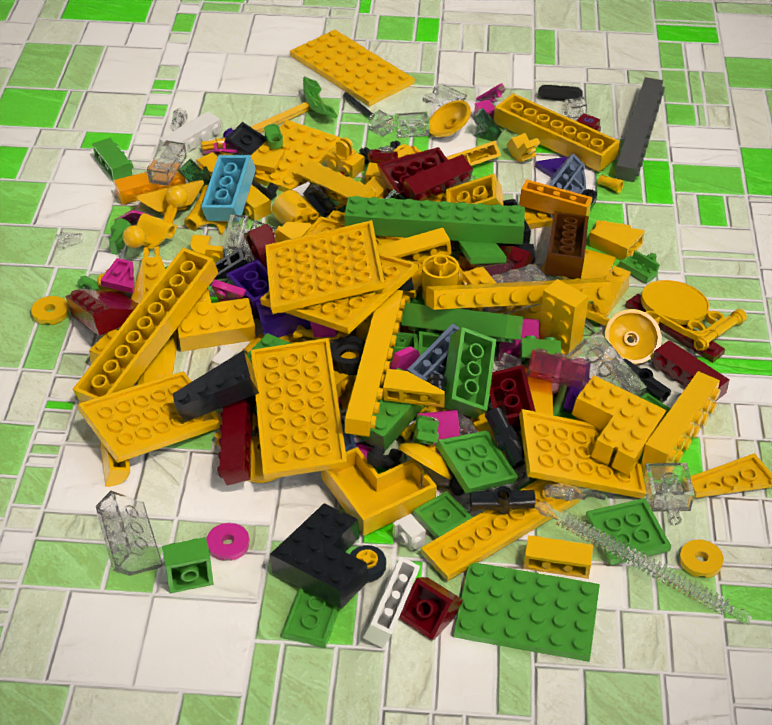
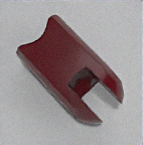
M374 149L368 153V160L371 163H381L398 158V152Z

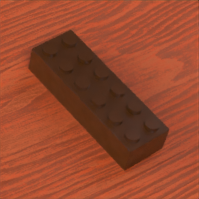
M554 211L544 274L553 277L564 276L568 279H581L589 216Z

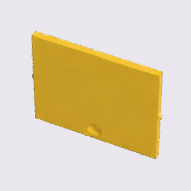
M585 249L581 279H605L611 271L616 257ZM546 260L539 271L541 276L558 280H572L564 276L553 277L544 274Z

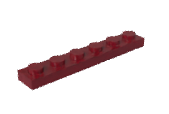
M636 294L626 301L625 307L627 309L646 311L641 303L640 294ZM661 322L658 324L660 330L712 363L725 353V348L714 341L709 342L708 349L699 351L694 347L693 339L680 334Z

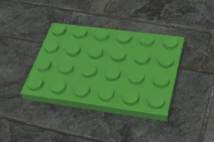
M475 562L468 566L461 598L463 602L459 608L454 638L590 662L600 584Z

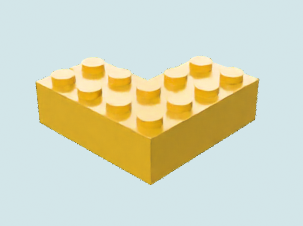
M207 288L177 327L181 352L251 341L255 337V324L249 298L211 303Z
M593 375L578 395L572 415L603 430L596 440L591 457L608 465L613 451L616 449L617 453L612 467L629 475L642 456L646 442L662 422L666 410Z
M356 447L346 452L348 467L322 470V480L346 513L358 519L359 530L363 536L413 513L414 509L436 497V484L427 473L424 474V469L415 459H411L378 474L373 466L367 463L366 457L359 448Z

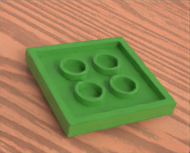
M487 430L441 439L435 445L466 494L515 483L518 479L517 474Z
M646 498L586 512V518L610 565L671 550V544Z

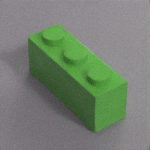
M111 138L92 143L94 157L113 181L132 176V161L127 159L124 151H121L118 144L114 143Z

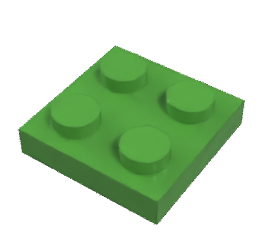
M447 491L413 510V516L435 539L473 518Z

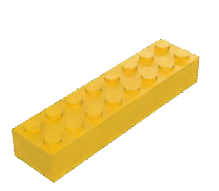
M513 93L495 106V124L519 135L526 133L529 140L538 138L540 145L566 157L573 153L593 170L602 171L618 157L619 140Z

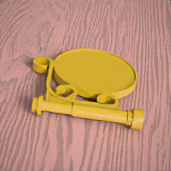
M659 280L651 282L644 287L641 295V303L646 310L645 313L654 318L657 324L661 322L680 334L693 339L694 347L699 351L708 349L709 342L721 336L734 325L742 324L747 319V315L742 309L734 310L726 318L718 311H709V301L702 292L693 286L678 281ZM705 318L707 319V322L711 324V326L707 329L705 328L703 323H701V321H703ZM693 327L698 328L700 331H693Z

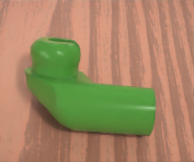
M81 276V279L77 281L78 285L82 288L88 286L90 290L101 291L97 281L88 276Z

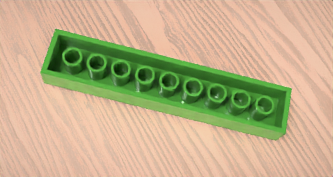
M348 196L345 226L372 220L375 236L411 237L444 228L450 240L523 245L525 207Z

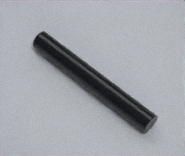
M345 92L343 94L347 101L371 120L375 118V114L349 93Z

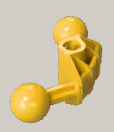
M178 185L170 187L166 192L168 207L163 220L145 213L142 214L137 226L132 225L124 230V243L130 248L144 246L154 249L166 238L171 239L178 226L173 224L178 207H182L187 202V191Z

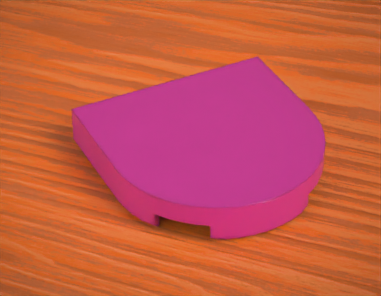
M410 346L394 353L390 369L396 370L400 368L403 371H407L420 357L419 351Z

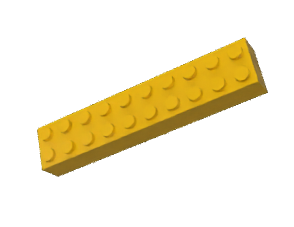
M184 247L180 250L72 389L80 403L134 386L217 276L218 270L212 258Z

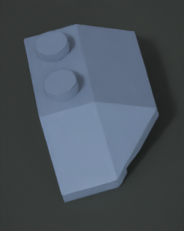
M572 153L554 172L546 185L581 194L586 190L585 164Z
M452 324L407 371L426 382L427 377L431 374L445 376L450 336L460 328Z

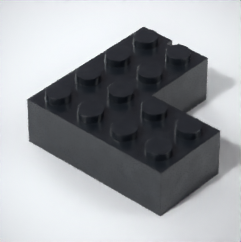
M323 503L270 553L272 573L342 609L368 582L367 563L346 553L360 538L358 519L344 512L340 514L338 509Z

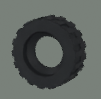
M357 336L339 337L330 343L334 371L348 376L357 375L366 341ZM347 350L356 351L359 357L347 359L340 355Z

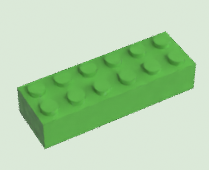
M405 303L402 325L409 326L408 330L443 334L452 324H455L459 328H467L494 338L496 341L513 343L514 339L521 340L524 317L464 309L434 310L426 305Z

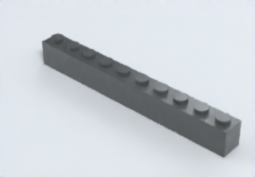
M644 78L616 166L615 178L634 182L636 176L640 175L649 139L651 138L665 87L662 86L663 80Z

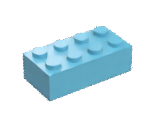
M218 155L201 206L207 221H240L256 171L251 155Z

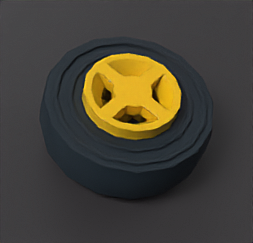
M372 545L359 546L351 551L350 555L370 564L367 565L368 582L378 580L383 576L386 570V557L383 551Z

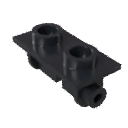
M310 183L303 194L320 215L326 218L333 210L336 211L335 205L328 197L323 198L325 193L320 189L319 185Z

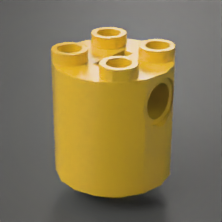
M295 190L281 193L272 205V214L282 226L286 222H301L313 225L319 218V213Z
M435 254L423 261L421 295L425 305L426 286L458 285L459 263L455 258L449 255Z

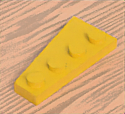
M753 453L687 477L684 484L695 498L770 488L772 487V473L758 456Z

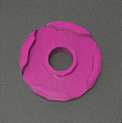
M236 523L219 524L208 533L206 539L209 553L214 558L223 561L225 559H230V561L236 560L248 551L250 542L246 529ZM225 540L233 541L231 544L223 543Z

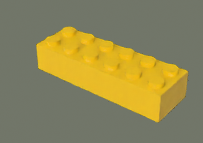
M699 371L696 373L646 442L641 462L642 473L661 482L666 475H671L675 462H680L683 451H687L691 445V439L698 436L701 425L705 426L709 414L714 413L717 407L715 401L720 394V389H718L720 380Z

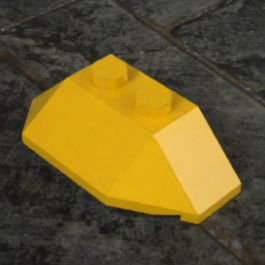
M203 180L178 185L183 187L188 194L187 202L182 207H178V210L187 209V205L193 203L204 185ZM170 187L134 195V197L154 211L165 214L168 207L166 192Z

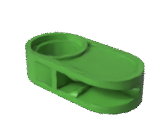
M276 124L266 125L264 131L268 146L271 149L281 148L283 146V136L279 126Z

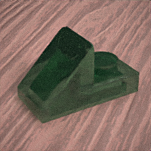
M484 108L478 110L473 117L476 125L479 126L474 136L489 141H497L502 131Z
M191 158L178 170L188 182L203 180L204 185H209L211 176L207 167L204 166L201 169Z

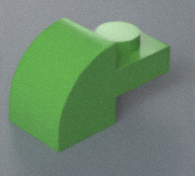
M118 218L111 227L112 236L109 239L111 254L118 255L126 245L123 241V232L131 224L125 219Z
M417 414L413 442L425 445L437 443L439 437L437 431L438 419Z

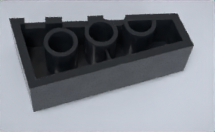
M243 350L174 392L175 409L183 421H190L258 394L259 390L253 365Z

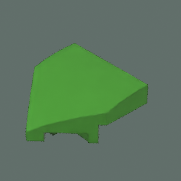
M634 250L633 256L620 260L618 267L630 271L631 275L648 283L657 277L660 264L656 261L657 255L655 253L643 255Z

